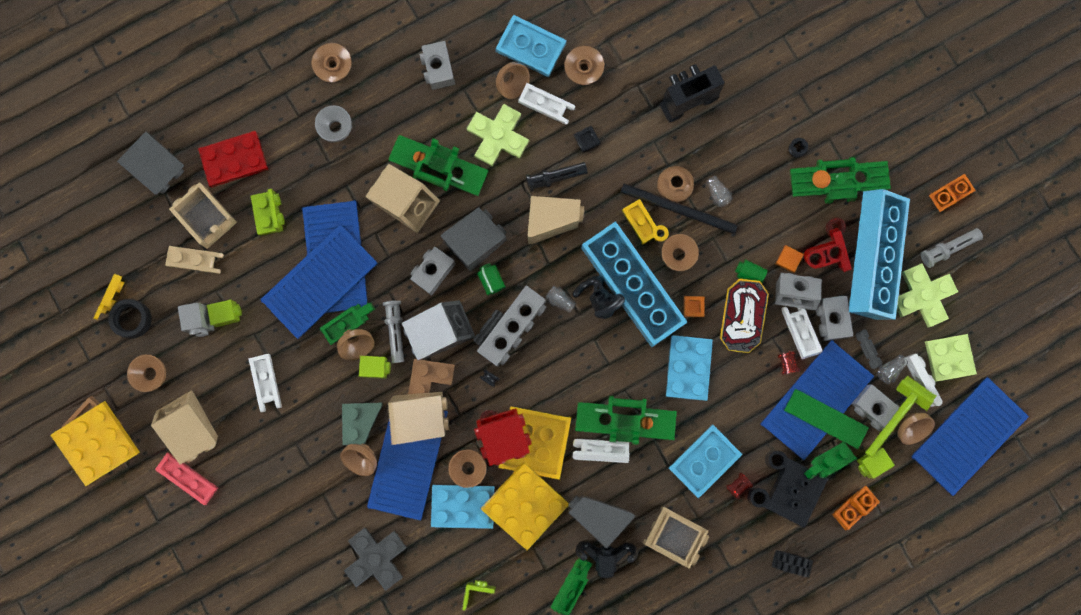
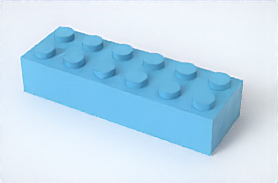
M885 189L863 191L849 302L850 313L875 320H896L910 203L909 198Z
M616 221L582 244L581 249L614 295L623 294L625 297L622 307L651 348L687 323V320Z

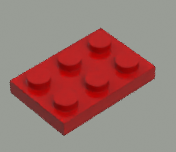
M256 131L198 148L208 185L211 188L269 170Z

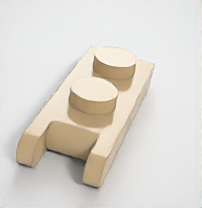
M169 246L165 266L220 274V269L213 268L215 257L223 258L224 254Z

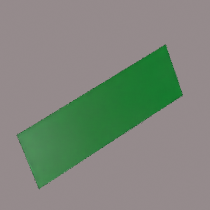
M797 389L794 390L784 410L856 449H859L869 427Z

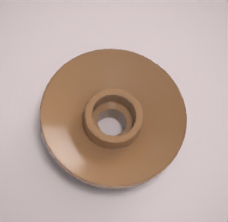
M336 43L324 44L315 51L312 57L313 71L323 81H340L351 70V56L342 45ZM335 62L336 67L331 68L330 64Z
M576 47L568 53L565 59V72L568 78L576 84H593L603 74V57L593 47ZM586 65L588 69L583 71L580 67Z

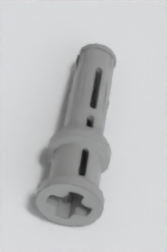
M975 228L946 244L939 243L929 251H922L921 259L928 268L934 266V263L941 260L945 261L949 259L951 254L982 240V232Z
M401 301L383 302L386 311V319L384 321L388 325L391 363L404 362L400 326L403 318L400 316L399 307ZM395 334H396V342H397V351H396V344H395Z

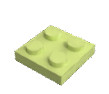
M968 334L925 342L932 377L935 382L977 374Z

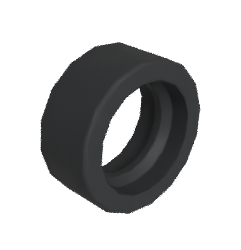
M124 299L117 302L111 308L108 317L112 331L124 338L143 336L149 330L152 321L148 307L133 299ZM128 307H134L141 313V322L132 331L124 330L119 323L122 311Z

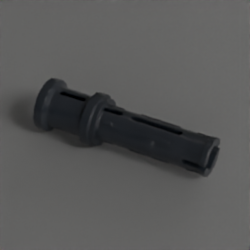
M585 162L549 172L548 170H542V173L531 176L527 174L526 181L529 191L533 192L536 188L544 186L548 188L551 186V183L588 174Z

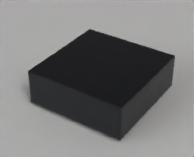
M592 125L574 134V138L582 153L601 144Z

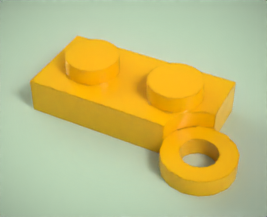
M640 199L622 209L642 244L647 243L653 238L658 242H663L668 238V229L663 225H655ZM658 230H662L664 232L663 237H659L657 235Z
M113 275L93 319L98 320L101 313L106 314L114 306L116 301L113 300L115 292L120 293L125 283L121 281L122 276Z

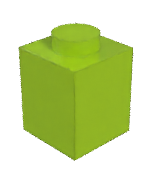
M226 300L207 305L212 326L219 327L240 322L239 316L242 315L240 305L235 301Z
M360 356L359 377L386 379L387 374H390L391 363L388 362V358Z
M881 447L873 458L866 454L857 460L859 463L858 469L861 474L871 479L878 477L895 466L885 449Z

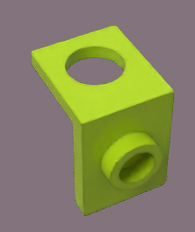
M475 580V583L468 582L462 610L466 611L470 590L494 594L496 587L487 585L488 582Z

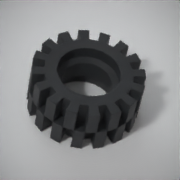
M775 550L772 567L799 576L810 577L813 560Z

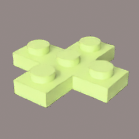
M505 104L501 107L494 121L476 112L467 127L468 132L483 139L475 153V158L493 166L501 150H504L520 159L529 143V139L513 131L521 117V113Z
M923 264L901 272L910 291L898 296L897 311L900 317L920 310L928 328L948 320L949 318L940 300L958 293L951 275L947 274L931 281Z

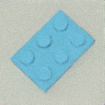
M513 15L495 50L497 53L549 77L567 40Z
M671 336L666 397L708 400L713 339Z
M711 425L669 469L699 498L743 454L714 425Z
M432 485L431 527L493 529L494 521L481 510V507L495 493V486L464 488L458 485Z

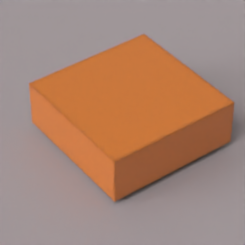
M785 245L775 264L794 273L804 254Z
M684 296L683 316L704 318L705 297Z

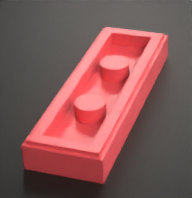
M170 452L166 453L155 469L203 505H207L218 490L217 486L185 463L180 465Z

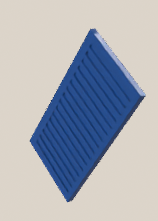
M356 200L302 207L307 255L340 224L361 245ZM365 276L326 313L346 311L357 304H360L361 307L366 305L368 300Z
M340 224L260 300L299 339L378 263Z
M830 340L822 350V353L814 359L760 424L797 456L805 460L827 433L784 411L794 390L797 389L825 405L844 413L872 380L874 375L834 343L833 340Z
M986 377L911 457L948 493L954 496L1029 416L995 385L989 377Z
M444 411L445 418H447L448 411ZM389 418L367 508L421 521L442 437L392 445Z

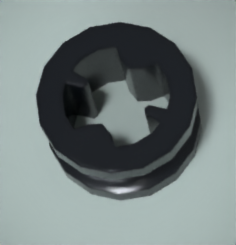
M796 138L790 143L788 151L793 157H802L808 150V143L803 138ZM797 143H799L800 147L803 148V150L801 149L800 152H797V148L794 147L797 145Z
M484 369V375L479 378L495 388V382L500 379Z

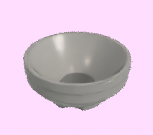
M335 105L325 107L316 116L315 129L319 136L328 142L342 141L351 132V117L342 107ZM333 122L341 123V129L338 132L330 130V125Z

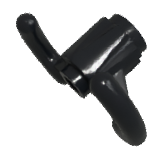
M596 275L578 285L572 295L577 298L586 288L594 285V292L590 296V301L594 308L595 316L607 319L623 305L625 297L623 294H610L604 289L603 278Z
M580 541L575 550L577 556L582 561L588 558L583 550L590 555L596 562L595 570L597 575L602 578L613 577L614 572H616L617 562L628 552H630V555L627 557L629 563H633L638 557V550L632 543H624L617 548L612 546L607 548L601 546L599 548L589 541Z

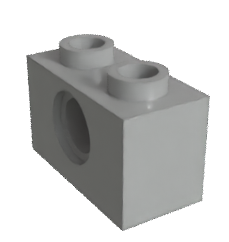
M445 41L423 45V53L419 55L422 66L426 65L427 72H424L426 84H430L432 90L455 85ZM434 63L442 64L438 69L432 68Z
M436 247L432 250L429 249L424 254L422 264L415 266L410 274L412 275L411 281L431 296L456 264L453 259ZM431 265L436 266V273L428 275L426 272L427 268Z
M781 273L776 282L775 304L816 310L821 301L822 279Z
M847 296L821 299L816 313L817 316H820L819 333L824 341L853 337ZM830 314L836 315V324L830 322Z
M198 302L178 306L181 331L187 332L189 335H196V337L207 336L208 332L215 331L214 326L210 324L207 305Z
M872 384L867 385L851 404L855 407L854 411L864 418L866 416L871 420L870 424L878 431L884 429L900 408ZM874 404L880 407L878 415L873 413L872 407Z

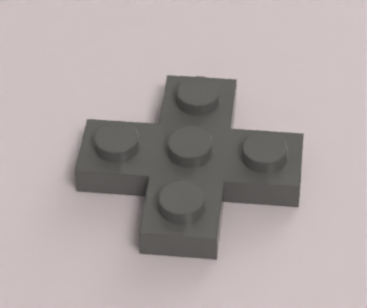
M365 527L348 540L360 558L346 568L344 572L356 587L371 575H374L386 591L403 578L391 560L407 548V546L395 531L377 543Z

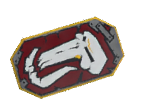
M738 279L727 289L720 339L728 351L750 353L761 344L769 293L760 281Z

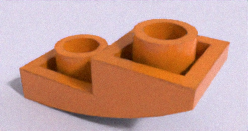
M963 174L930 194L929 197L939 212L976 190L967 176Z
M864 486L835 510L832 515L845 530H849L862 516H866L875 508L880 501L867 486Z

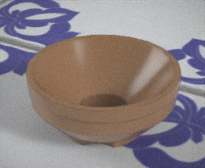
M511 62L502 67L496 79L498 92L508 99H515L521 96L526 83L529 84L530 81L528 69L517 62ZM507 72H510V79L507 82H504V75Z
M672 166L665 169L657 181V189L661 197L677 203L686 200L694 188L692 175L687 169L680 166ZM675 176L680 177L683 181L682 186L674 187L671 184V179Z
M676 234L665 241L662 246L661 256L668 268L674 271H685L696 263L699 250L696 242L691 237ZM681 249L685 254L682 260L674 259V250Z
M349 329L339 339L337 350L341 358L357 360L360 359V356L369 354L375 342L368 331ZM357 336V337H356L355 339H353V340H348V339H350L351 337Z
M140 355L130 363L127 370V378L134 389L141 392H151L158 389L164 383L166 368L159 358L153 355ZM149 368H153L156 371V376L152 380H148L145 375Z
M908 413L899 423L898 437L906 445L918 443L932 432L935 422L926 413Z
M351 444L346 446L341 452L340 457L343 464L357 475L370 476L377 467L374 451L366 444Z
M468 449L457 452L451 458L448 468L453 482L464 488L478 485L484 479L487 469L486 462L481 454ZM471 462L474 465L475 469L472 474L468 475L463 472L462 467L464 463Z

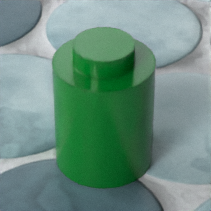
M745 259L744 262L739 261L734 272L737 273L736 278L756 280L762 283L768 270Z
M488 263L479 268L480 272L477 274L487 296L496 294L506 288L496 265L491 266Z

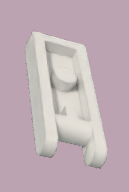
M526 83L518 100V103L565 125L569 122L568 119L562 117L565 109L574 110L576 107Z
M783 307V316L801 359L821 354L822 348L806 310L797 308V312L790 314L788 308Z
M916 353L903 358L914 380L929 390V392L931 391L934 395H937L930 407L940 406L942 399L935 388L936 384L933 377L928 375L924 368L926 365L922 357Z
M271 354L249 358L260 412H266L265 403L275 401L277 409L282 408Z
M575 439L573 441L574 447L581 448V451L573 452V459L629 463V442L616 441V443L603 440Z

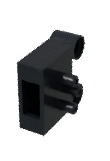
M693 64L689 67L693 76L688 77L686 71H682L679 73L681 82L676 74L669 76L672 86L667 88L664 99L659 104L668 123L678 120L684 115V112L702 103L706 106L720 98L719 94L725 82L716 65L700 72L697 65Z
M770 451L765 457L766 465L772 469H781L769 494L764 489L752 488L747 494V500L753 506L763 507L805 528L828 478L824 479L817 475L809 480L804 474L809 468L787 458L786 454L781 451ZM775 454H778L781 459L777 466L772 463V457ZM756 492H761L763 495V499L759 503H756L753 498Z

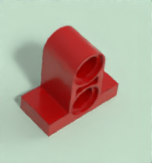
M838 228L829 230L832 241L811 247L804 252V261L812 268H821L838 262L839 268L843 272L852 270L842 232ZM838 247V254L830 256L831 249ZM818 253L819 259L816 262H810L811 255Z

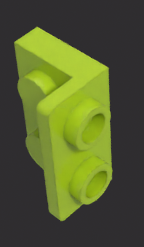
M268 189L266 193L251 195L257 234L261 236L283 231L282 225L285 224L283 214L279 211V205H281L280 195L276 194L273 189Z

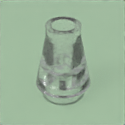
M713 176L706 181L714 204H717L718 207H723L732 201V193L717 176Z
M553 285L545 296L549 304L561 308L568 313L576 305L560 286L556 287Z
M898 355L893 360L880 366L877 375L886 384L895 382L908 364V361L904 356Z

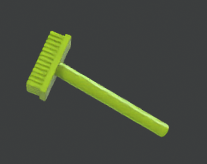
M907 375L896 388L907 399L865 453L873 458L914 403L927 411L937 395H934L931 391L929 392V390L925 389L915 380L913 381Z

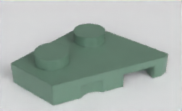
M383 403L342 404L343 445L366 443L377 415L383 407Z

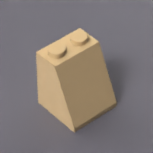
M390 164L382 171L380 177L365 196L374 205L416 233L419 232L440 202L423 183Z
M531 196L528 244H534L578 228L579 222H583L584 206H580L581 200Z
M192 390L156 411L151 426L180 465L184 462L189 463L193 461L199 453L203 451L208 452L216 446L218 435Z
M443 392L394 395L388 402L392 445L444 437L446 430H449V419L445 418L444 410H447V397H443Z

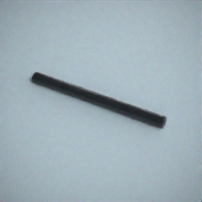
M623 184L621 190L623 194L735 234L737 230V224L628 184Z

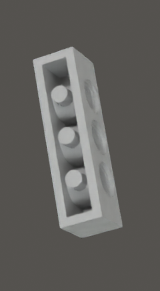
M525 286L477 352L498 367L499 364L503 366L510 357L508 352L511 348L516 349L521 343L522 339L520 336L523 332L528 333L533 327L534 322L532 320L535 316L538 315L540 317L547 307L544 305L546 300L531 288ZM528 306L532 311L529 316L525 317L520 314V309ZM512 322L519 325V330L516 333L508 331V325ZM498 339H505L507 341V346L504 349L496 348L495 344Z

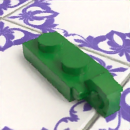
M367 303L363 307L357 304L319 329L329 344L333 345L339 341L344 332L349 329H357L369 320L367 315L374 311L375 307L372 303Z
M842 442L810 462L812 467L804 474L809 480L817 475L825 479L857 458L847 444Z
M580 558L577 559L550 607L551 609L563 615L571 613L589 580L587 579V574L592 566L591 562L588 560L582 561Z

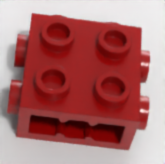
M516 408L476 420L478 428H475L474 431L477 440H482L484 447H481L480 450L483 459H488L489 465H501L506 460L512 458L521 459L530 453L528 447L532 445L529 433L524 434L522 428L526 426L523 414L518 415Z

